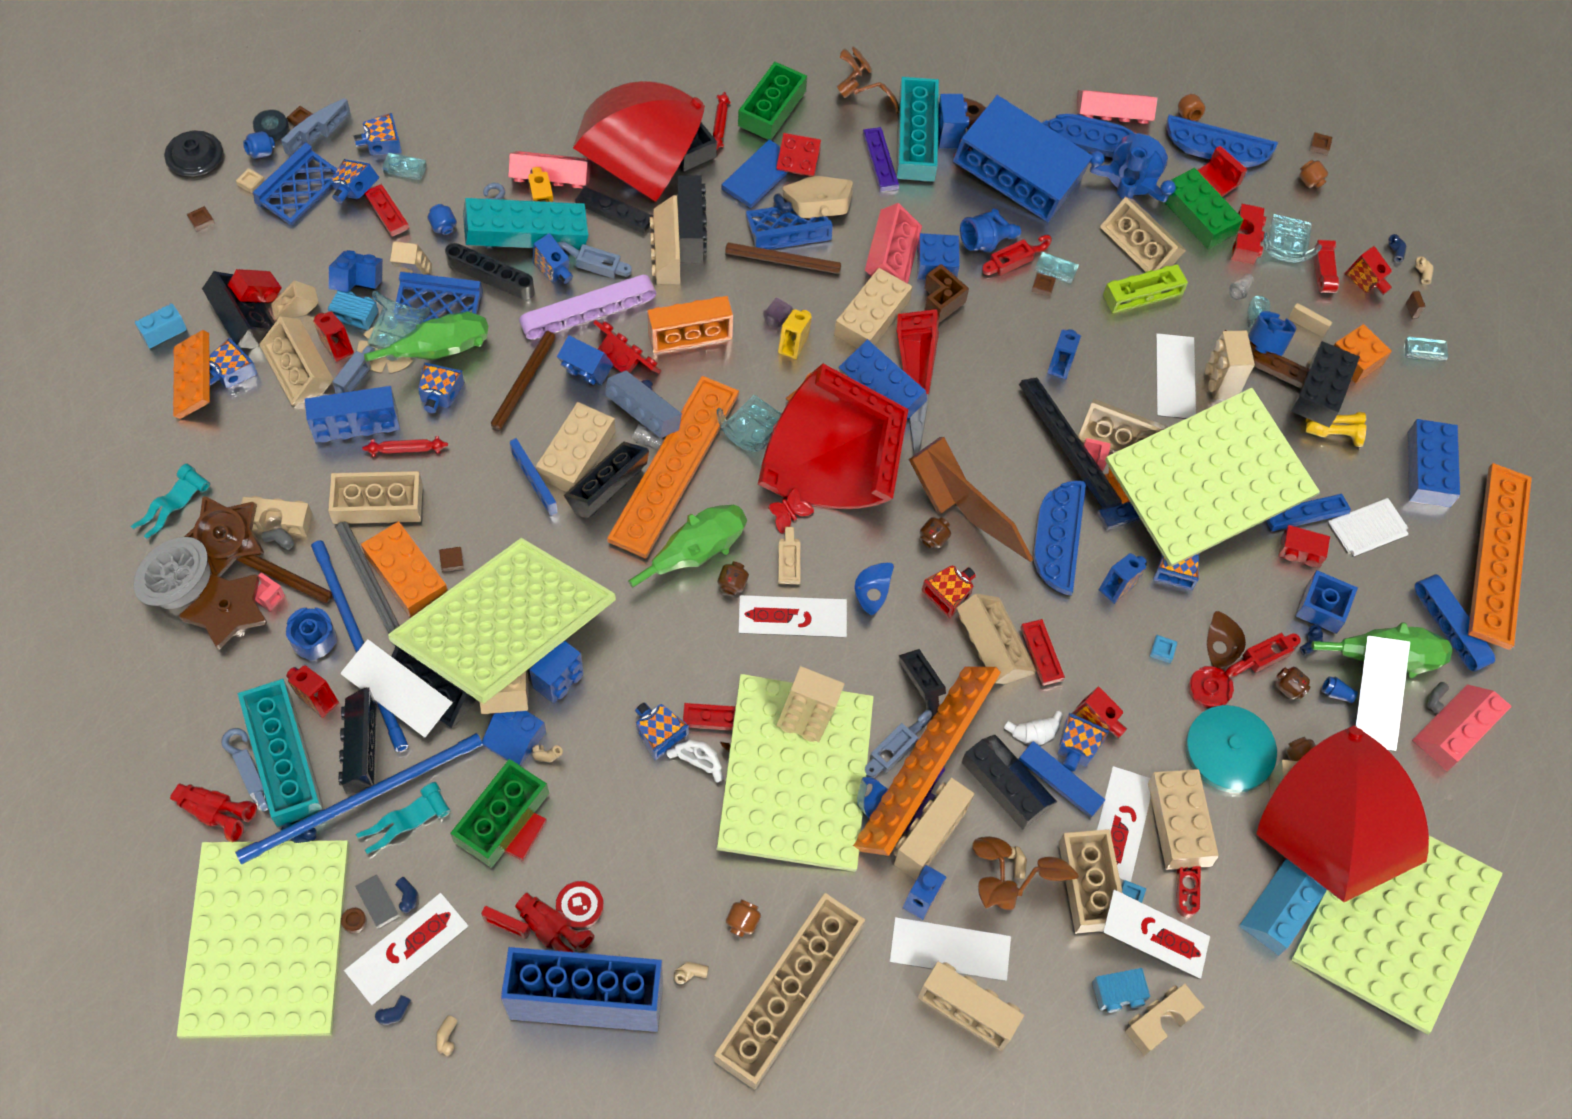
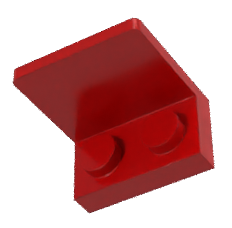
M783 133L777 170L814 176L818 155H820L821 139Z
M1219 146L1214 150L1210 162L1198 169V171L1223 197L1241 185L1247 168L1223 147Z

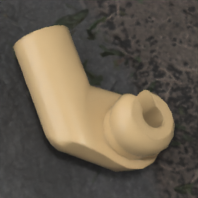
M1420 256L1415 260V267L1422 274L1421 283L1428 285L1432 280L1433 266L1425 257Z
M535 745L532 748V757L536 761L551 763L563 754L562 748L558 745H555L549 751H544L543 745Z
M1011 846L1012 855L1007 858L1014 859L1015 862L1013 878L1025 879L1027 859L1020 847Z
M686 962L674 971V981L678 984H683L693 976L707 978L709 966Z
M452 1016L445 1018L436 1036V1049L440 1054L444 1053L446 1056L452 1054L455 1046L453 1042L448 1041L449 1035L457 1024V1020Z

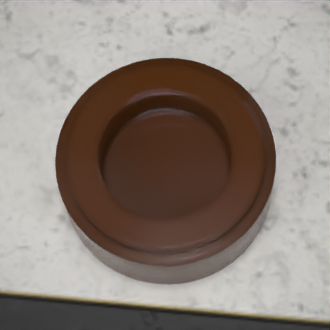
M349 908L343 913L341 924L345 931L356 934L365 928L367 917L361 909Z

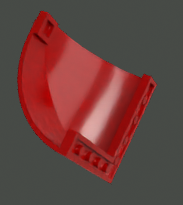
M640 81L622 84L599 96L584 113L573 149L656 202L688 151L701 123L705 105H703L699 98H693L687 93L663 83Z
M821 364L804 380L782 412L764 454L758 485L785 498L788 497L793 488H797L801 501L824 508L859 509L876 506L892 500L908 409L826 364Z
M1355 725L1321 741L1292 767L1271 796L1262 814L1256 835L1342 902L1359 896L1427 862L1429 852L1427 818L1413 782L1391 752Z

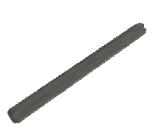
M339 522L336 529L388 633H391L400 625L348 522Z

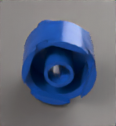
M1262 311L1248 334L1249 340L1256 345V350L1261 353H1267L1268 351L1282 356L1295 334L1296 326L1287 318L1285 321L1279 319L1280 315L1277 313Z
M305 607L295 611L286 623V636L294 652L310 661H315L329 653L337 642L336 631L329 615L324 610L314 607L315 609H307Z

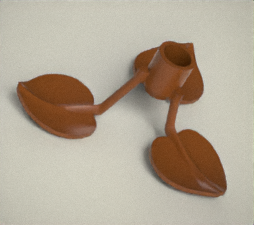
M854 46L852 47L853 55L860 60V68L849 51L843 49L840 59L847 61L854 68V71L848 78L837 85L841 94L847 98L853 92L858 94L864 90L880 87L893 101L897 115L899 113L897 99L884 83L878 82L859 89L857 88L859 83L855 77L858 74L862 76L861 71L864 68L869 73H872L871 66Z
M987 836L975 839L972 845L973 851L979 857L987 860L999 859L1000 879L984 877L980 879L978 884L979 896L986 909L996 904L1005 910L1014 909L1017 897L1022 896L1024 889L1037 872H1039L1040 877L1051 881L1079 878L1078 873L1066 861L1057 857H1043L1038 860V867L1033 868L1024 883L1018 888L1015 882L1005 881V862L1003 857H1010L1012 855V848L1006 841Z

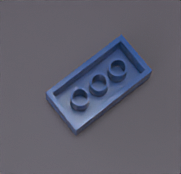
M868 339L838 367L840 373L908 409L907 420L927 401L926 390Z
M391 386L305 398L306 418L315 443L400 430L398 410Z
M1416 419L1409 429L1408 474L1410 502L1451 508L1459 498L1458 425Z

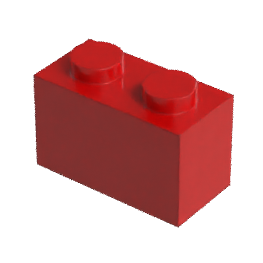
M236 269L228 283V286L239 301L272 303L282 288L270 271Z
M1288 525L1282 534L1278 556L1289 561L1305 563L1310 567L1320 568L1327 559L1330 536Z

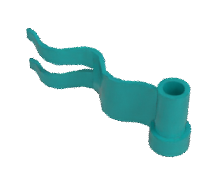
M188 463L182 465L177 471L179 480L175 483L172 490L165 496L154 499L150 504L147 514L141 520L131 525L133 529L147 524L154 518L158 509L162 507L155 526L144 535L146 539L158 533L163 528L170 513L186 506L197 490L203 493L210 487V482L199 475L196 469Z
M432 782L423 787L420 791L422 796L407 807L386 814L377 824L356 834L357 838L373 835L382 831L388 825L394 824L383 838L365 849L366 854L386 846L398 834L419 827L434 815H437L440 819L451 812L440 794L441 789L437 782Z

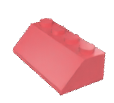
M1078 90L1077 113L1082 114V116L1093 118L1094 115L1101 116V120H1112V117H1118L1119 121L1122 122L1138 119L1137 123L1148 124L1149 120L1154 121L1157 97Z
M515 151L510 153L508 177L514 178L516 182H525L528 179V175L531 174L530 170L534 167H540L542 172H548L549 181L554 186H564V183L572 184L571 187L583 188V185L589 184L593 161L589 158Z
M899 203L880 210L865 271L872 277L877 269L880 268L908 284L922 225Z
M1467 684L1412 741L1448 772L1512 706L1493 690Z

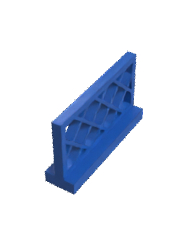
M305 142L253 191L254 202L259 207H266L292 226L332 187L330 182L332 178L323 179V172L335 174L337 168L313 152L312 147ZM314 159L320 163V167H308V163ZM321 172V179H309V173ZM297 173H306L307 179L295 180V175ZM308 184V191L296 192V185ZM310 184H322V188L319 191H310ZM285 185H293L294 192H282V188ZM309 196V201L307 203H297V197ZM282 197H295V204H283ZM271 198H280L281 204L272 205L268 201ZM284 209H296V213L290 218L284 214Z
M777 207L746 211V218L754 239V247L771 250L832 240L833 225L827 216L813 217L808 221L790 212L781 213ZM772 214H779V215H781V216H780L779 218H775V217H773V216H771V215H772ZM752 217H761L762 219L756 221ZM787 217L793 221L791 223H787L783 220ZM768 220L770 222H773L774 224L772 226H768L764 223Z
M400 272V284L392 319L397 322L421 324L430 319L438 318L445 311H448L449 314L453 313L450 308L457 303H460L464 308L460 312H470L472 310V313L477 314L479 301L483 294L481 282ZM404 289L413 290L416 293L407 300L403 296ZM427 292H433L435 297L426 302L422 295ZM447 294L453 295L456 299L447 305L441 299ZM466 297H475L474 303L468 307L462 302ZM420 298L423 305L414 310L410 303ZM439 300L444 307L434 313L430 306ZM405 306H408L412 311L407 316H399L400 310ZM426 308L432 314L426 319L420 318L418 315Z

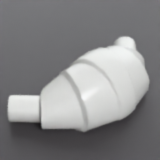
M1056 711L1052 718L1031 720L1026 723H1020L1018 726L1008 721L1004 729L1013 734L1012 737L1022 741L1024 744L1030 745L1034 741L1038 745H1043L1054 739L1055 734L1061 727L1060 721L1064 714Z
M690 739L687 742L676 744L675 748L667 750V755L670 759L679 756L680 759L686 760L698 768H702L707 773H712L715 782L724 779L720 770L722 766L717 752L708 743Z

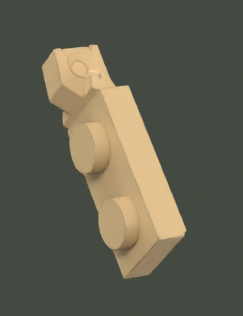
M785 527V539H780L778 584L800 585L799 539H794V527Z

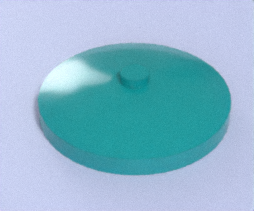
M1231 705L1209 708L1193 721L1186 735V755L1192 769H1199L1201 779L1218 790L1231 793L1253 790L1263 784L1275 768L1277 745L1271 730L1261 718L1244 708Z

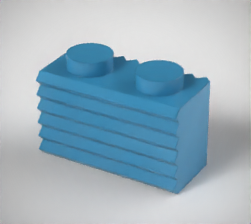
M337 291L330 306H328V312L332 311L344 324L346 323L347 325L368 331L378 313L376 302L370 297L362 298L350 291L349 293Z
M171 303L169 306L166 305V307L158 309V311L139 319V321H135L136 327L149 349L187 330L181 315Z
M1142 968L1097 976L1092 981L1099 1010L1107 1009L1108 1013L1122 1010L1121 1006L1130 1005L1131 1008L1142 1007L1151 997Z

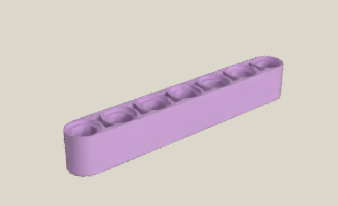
M640 275L527 312L519 318V322L528 339H536L542 337L546 331L554 333L648 302L657 293L649 276Z

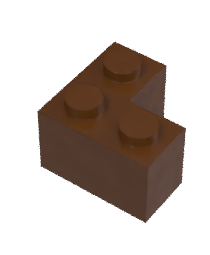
M940 264L927 274L924 289L930 295L926 299L924 311L937 309L939 324L966 303L969 288Z

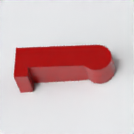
M1318 240L1312 251L1317 287L1320 293H1336L1339 287L1334 251L1336 241Z

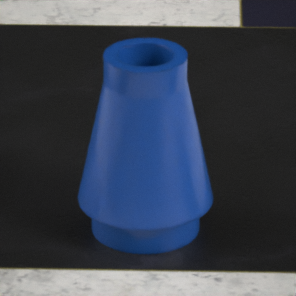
M1328 676L1321 689L1326 697L1353 703L1358 694L1357 691L1350 688L1336 676Z

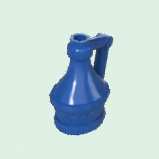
M992 209L990 212L974 217H966L960 224L961 240L970 251L982 250L983 252L990 253L1003 239L1011 240L1021 235L1020 226L1009 224L999 214L997 209Z

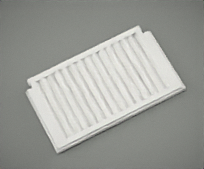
M1389 498L1328 521L1347 553L1351 552L1353 556L1408 535L1406 531L1408 529L1407 525Z

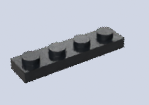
M584 186L575 199V203L585 204V209L643 234L650 226V217H653L649 213Z

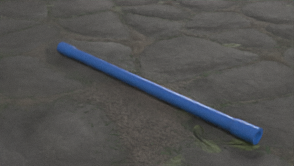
M315 541L312 543L311 548L317 562L321 566L357 653L363 646L364 640L334 571L324 541ZM377 702L395 751H404L408 748V743L395 715Z
M477 733L467 737L434 756L259 842H254L236 851V856L242 865L262 855L264 852L437 766L483 745Z

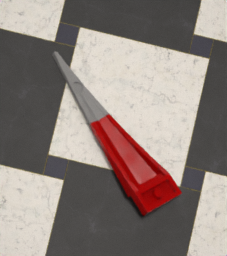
M937 309L901 313L897 316V334L903 371L925 389L927 394V401L910 417L914 455L921 449L938 343L939 313Z

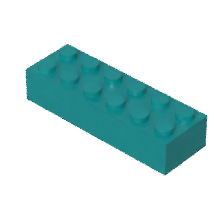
M901 78L897 179L935 182L938 162L939 79Z
M465 198L463 208L465 245L533 248L535 242L549 233L556 242H566L577 250H580L582 245L587 243L589 235L585 204Z
M284 679L237 693L270 816L275 825L280 827L287 822L292 823L322 811L323 806L289 688Z

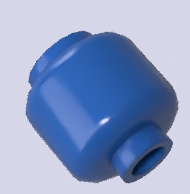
M260 131L248 134L246 140L243 141V146L247 155L254 159L269 157L272 154L273 148H275L273 138L269 137L266 132Z
M438 204L429 210L427 219L435 233L448 235L454 231L453 228L456 226L457 220L449 206Z

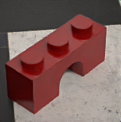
M1241 204L1238 214L1243 218V222L1239 231L1245 234H1237L1232 247L1231 260L1254 265L1257 257H1261L1263 246H1260V243L1263 242L1265 231H1262V228H1264L1267 218L1264 216L1265 208Z

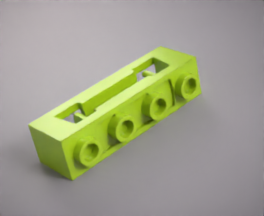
M1178 264L1165 266L1155 271L1150 270L1144 274L1131 275L1125 279L1110 281L1106 284L1103 297L1113 314L1183 295L1188 281ZM1169 289L1171 290L1170 292L1161 294L1162 291H1166ZM1131 300L1130 303L1120 305L1122 302Z

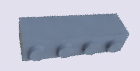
M628 371L607 378L605 395L659 438L679 430L682 413Z

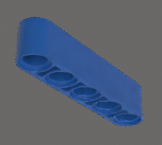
M1434 574L1416 582L1415 591L1467 668L1475 672L1495 662V655L1487 642L1468 635L1470 618L1439 575Z

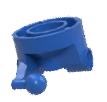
M1136 133L1123 137L1114 150L1113 161L1110 165H1102L1104 155L1100 151H1095L1091 154L1093 158L1090 162L1092 164L1090 172L1098 176L1109 177V180L1118 188L1117 194L1122 199L1125 197L1131 199L1134 195L1148 193L1156 200L1166 202L1168 196L1172 195L1176 190V185L1171 180L1164 181L1161 184V189L1156 185L1167 166L1168 156L1165 148L1159 141L1149 135Z

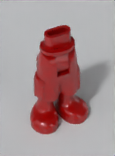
M179 783L170 796V800L177 802L178 807L195 816L200 822L210 827L219 824L224 829L226 840L232 843L237 842L243 834L244 826L242 821L250 822L257 811V805L252 801L232 802L229 795L219 791H210L203 787H194L192 784L186 786ZM228 811L234 814L237 818L226 816L222 813Z
M528 892L515 905V908L521 912L520 917L524 919L526 924H529L536 938L547 949L554 948L555 951L576 952L561 941V935L577 951L587 949L595 938V935L590 930L576 931L570 928L571 921L562 912L554 910L538 897L533 898Z

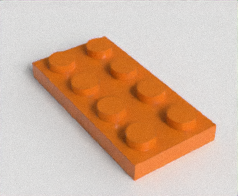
M205 330L199 331L174 346L173 416L178 419H182L210 403L209 333Z

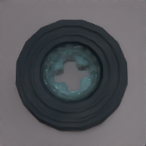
M264 110L257 114L253 120L254 132L264 131L274 141L282 139L289 130L286 116L278 110Z

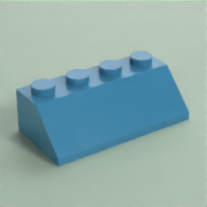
M1286 858L1239 927L1279 956L1290 946L1327 889Z

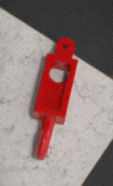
M1050 235L1039 237L1038 241L1044 242L1038 246L1029 245L1023 239L991 254L990 261L983 264V274L992 275L997 272L1002 276L1033 261L1035 253L1043 252L1050 246L1052 237ZM1007 258L1009 260L1004 264L1001 263L1003 259Z
M1281 632L1248 648L1242 655L1245 660H1240L1228 667L1225 675L1231 678L1250 667L1254 673H1257L1289 657L1293 653L1294 648L1300 644V636L1295 633L1284 636ZM1276 644L1281 652H1273L1271 646Z

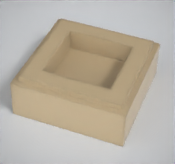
M248 168L236 180V183L239 187L253 194V191L265 179L264 176Z

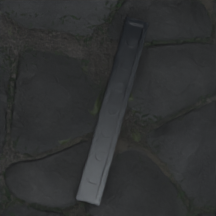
M1037 377L1021 380L1019 383L1020 388L1103 510L1120 506L1122 503L1121 498Z

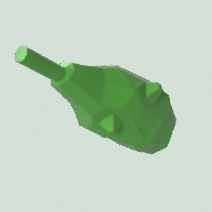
M472 312L450 313L443 317L417 324L413 331L392 343L389 347L365 353L364 358L367 362L393 355L395 358L437 360L463 352L474 346H482V342L487 338L489 326L485 317Z
M733 504L706 508L696 516L689 514L687 522L670 536L666 545L654 557L652 566L628 580L632 588L655 573L661 575L679 568L699 567L720 552L724 555L729 554V548L741 535L747 523L743 510Z
M1401 622L1394 628L1374 629L1362 635L1344 638L1342 642L1312 641L1311 644L1312 650L1341 651L1344 656L1365 661L1368 636L1410 642L1406 670L1409 678H1414L1419 673L1436 670L1450 662L1452 647L1448 640L1422 627H1407L1405 622Z

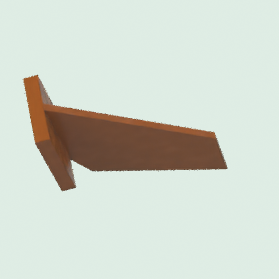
M945 437L937 438L908 459L936 513H943L949 507L956 504L969 522L1029 562L1033 560L1015 523L966 480Z

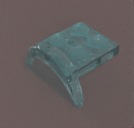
M1274 214L1271 220L1269 239L1267 232H1264L1263 237L1265 250L1270 256L1291 263H1299L1311 259L1321 250L1322 245H1318L1308 251L1312 223Z
M373 291L372 297L383 306V309L368 344L378 349L389 347L392 343L413 331L417 324L423 323L429 316L430 307L427 306L426 309L408 307L388 299L378 291Z
M753 395L728 421L721 408L716 410L719 425L725 435L739 447L754 453L761 451L768 444L767 440L772 435L773 426L778 422L782 414L756 395Z

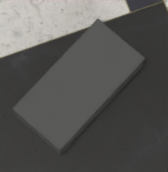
M377 874L355 886L378 929L400 917Z

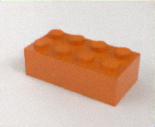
M728 296L695 300L689 303L647 310L648 335L653 353L732 339L733 313Z
M399 521L361 543L365 557L410 618L448 591L446 583Z

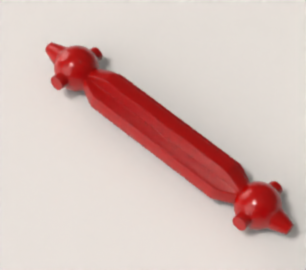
M726 92L716 97L719 104L716 109L713 137L717 141V150L720 147H724L722 138L727 117V104L730 105L731 103Z
M435 436L433 441L427 439L383 441L380 444L376 443L375 439H373L368 445L362 447V450L369 452L372 457H375L378 452L384 454L427 452L433 449L436 453H440V450L447 447L448 443L439 439V436Z

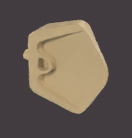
M823 176L808 177L783 187L784 199L787 202H791L793 210L801 218L843 215L848 212L853 193V182L851 180Z

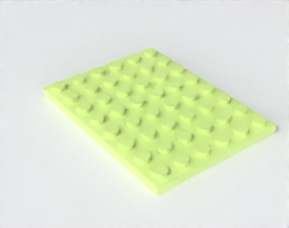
M1253 388L1113 453L1105 459L1170 567L1320 493Z
M520 538L388 634L390 642L484 704L612 604L616 597L612 591Z
M740 674L716 850L856 872L859 849L853 845L861 832L863 813L858 807L857 795L863 777H866L865 767L868 760L873 696L842 691L820 742H811L805 740L799 734L787 733L781 727L776 726L793 685L792 682Z
M1429 836L1427 862L1346 902H1342L1327 890L1291 960L1429 1035L1503 873Z
M348 840L309 841L303 843L286 841L242 865L235 852L254 842H202L177 1037L179 1039L332 1036L342 928L341 917L343 915L349 851Z

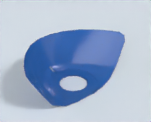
M879 563L864 569L856 578L854 587L856 597L863 609L870 615H874L887 598L894 569L892 563ZM870 589H877L880 591L881 597L876 601L870 600L867 592Z
M863 777L858 790L857 804L864 814L870 818L888 789L874 778ZM872 784L870 794L865 797L867 785Z

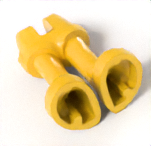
M1357 412L1352 415H1337L1330 428L1306 418V433L1320 437H1327V435L1331 434L1348 435L1353 438L1354 446L1362 447L1366 435L1365 412Z

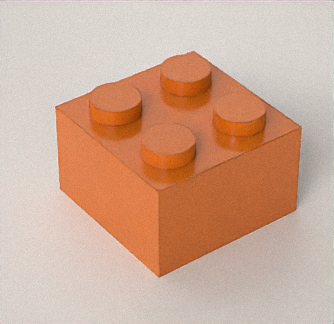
M1364 324L1334 344V346L1360 357L1352 377L1355 383L1384 365L1392 352Z

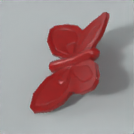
M793 488L790 491L787 500L783 499L782 503L775 502L769 505V510L776 516V528L781 534L785 533V527H790L791 518L795 521L797 520L796 515L803 517L814 513V508L809 503L800 500L797 488Z

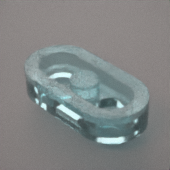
M1255 296L1250 301L1247 325L1250 329L1262 311H1270V302L1263 296Z

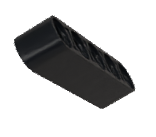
M451 243L446 246L447 264L451 269L523 300L531 299L534 296V283L530 274L461 244Z

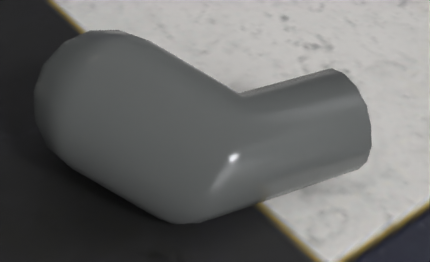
M282 528L262 532L264 542L275 540L284 549H291L294 546L292 536Z
M1440 682L1431 691L1427 706L1434 713H1439L1444 707L1443 703L1439 702V700L1449 690L1447 683Z

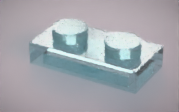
M388 153L382 168L385 173L421 180L427 164L426 160Z
M1042 252L1035 271L1072 284L1079 265Z
M1407 337L1404 341L1406 358L1446 362L1448 359L1447 341Z

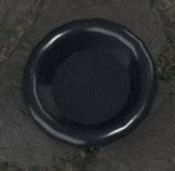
M192 130L174 137L166 146L164 158L166 165L174 173L181 176L196 177L214 170L221 162L224 151L221 142L213 134Z

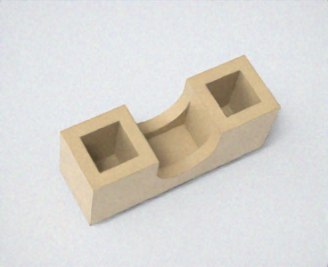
M393 241L390 262L395 267H400L399 272L431 274L432 262H430L418 244Z
M258 496L243 497L241 504L248 502L257 504L252 531L264 532L265 525L269 520L280 518L282 519L281 526L287 533L307 537L312 518V511L308 503L303 501H284L279 498L273 500L263 499Z
M1186 984L1180 988L1174 985L1165 993L1166 999L1161 1003L1156 999L1146 1008L1149 1011L1142 1017L1139 1013L1128 1022L1130 1027L1125 1032L1144 1056L1168 1037L1161 1027L1160 1020L1162 1016L1173 1018L1181 1027L1204 1008Z

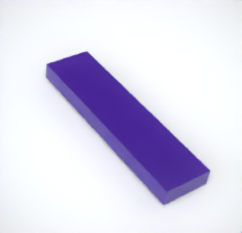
M882 127L863 129V137L880 192L898 190V179Z

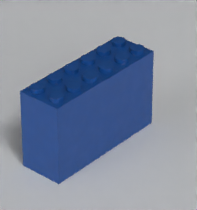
M996 95L962 137L953 162L1049 223L1081 181L1093 155L1017 108L1006 99Z
M508 947L501 1000L510 1020L658 1032L663 990L662 960Z

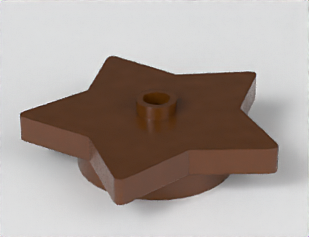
M203 496L200 517L196 521L194 528L184 537L197 539L204 545L208 557L207 561L213 575L221 577L237 558L262 555L264 553L252 531L257 508L256 503L248 502L226 507Z
M210 574L209 581L200 593V597L180 613V619L184 622L206 628L218 650L233 636L242 633L247 628L266 625L265 617L255 604L259 585L258 575L254 574L228 581Z

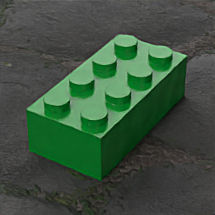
M774 61L738 110V126L763 138L772 140L805 94L807 75Z
M1195 167L1171 179L1176 185V190L1172 195L1168 196L1167 201L1164 203L1207 250L1238 233L1243 218Z
M509 759L450 832L454 843L492 868L549 795L547 783Z

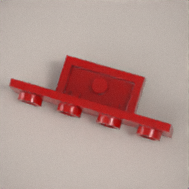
M597 320L594 321V324L607 334L598 350L607 355L614 367L621 372L628 371L631 373L637 363L641 361L649 369L660 374L662 370L656 366L658 363L649 356L647 358L642 355L643 350L636 345H629L627 343L629 339L624 335L614 333L612 325L606 321L603 323Z

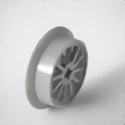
M179 537L168 540L153 549L141 562L134 577L133 585L137 598L145 604L160 606L166 609L182 607L197 598L206 587L210 578V566L207 561L208 557L204 545L194 538Z

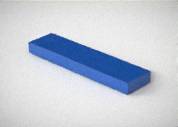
M517 438L511 440V453L547 512L551 516L558 513L555 499Z
M1337 494L1302 502L1266 520L1273 532L1286 529L1288 525L1299 526L1350 514L1351 508L1343 494Z
M1034 741L1018 759L1090 819L1106 800Z

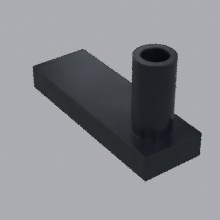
M920 649L899 655L900 664L926 702V710H930L932 716H934L938 712L939 696L946 694L945 685Z

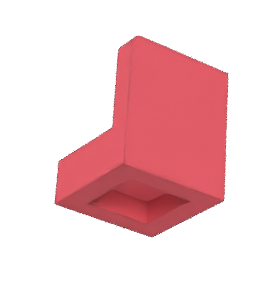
M1086 438L1084 446L1101 471H1104L1107 464L1105 459L1109 456L1111 443Z
M260 573L258 577L261 584L258 586L255 602L270 612L285 597V594L279 584L263 573Z

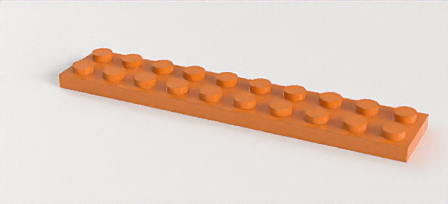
M701 376L681 411L679 430L666 436L607 537L608 543L647 559L736 402L739 390Z
M1492 463L1488 467L1468 635L1510 650L1514 647L1532 477Z
M965 666L961 670L959 677L949 689L944 701L939 705L938 712L927 724L926 730L916 742L911 754L904 761V765L894 777L891 786L882 796L881 802L871 814L866 826L859 833L853 845L859 849V852L890 855L1001 674L997 667Z

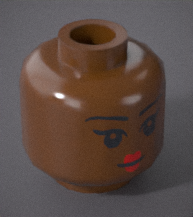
M931 517L920 529L921 537L919 539L930 549L941 548L951 536L949 522L942 517L939 519Z
M732 561V564L723 565L717 580L721 591L730 595L743 592L749 577V573L744 569L745 566L743 564Z
M1285 667L1276 676L1278 678L1276 687L1289 699L1297 698L1299 700L1311 688L1309 686L1310 679L1297 667L1289 669Z

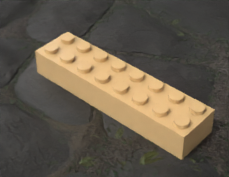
M824 893L715 1053L714 1062L756 1090L862 930L866 919Z

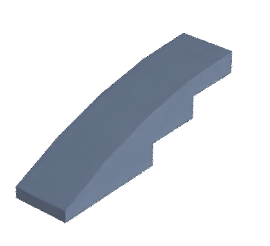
M343 98L332 103L294 127L281 139L285 153L292 156L305 142L311 146L320 135L328 137L351 113L348 100Z

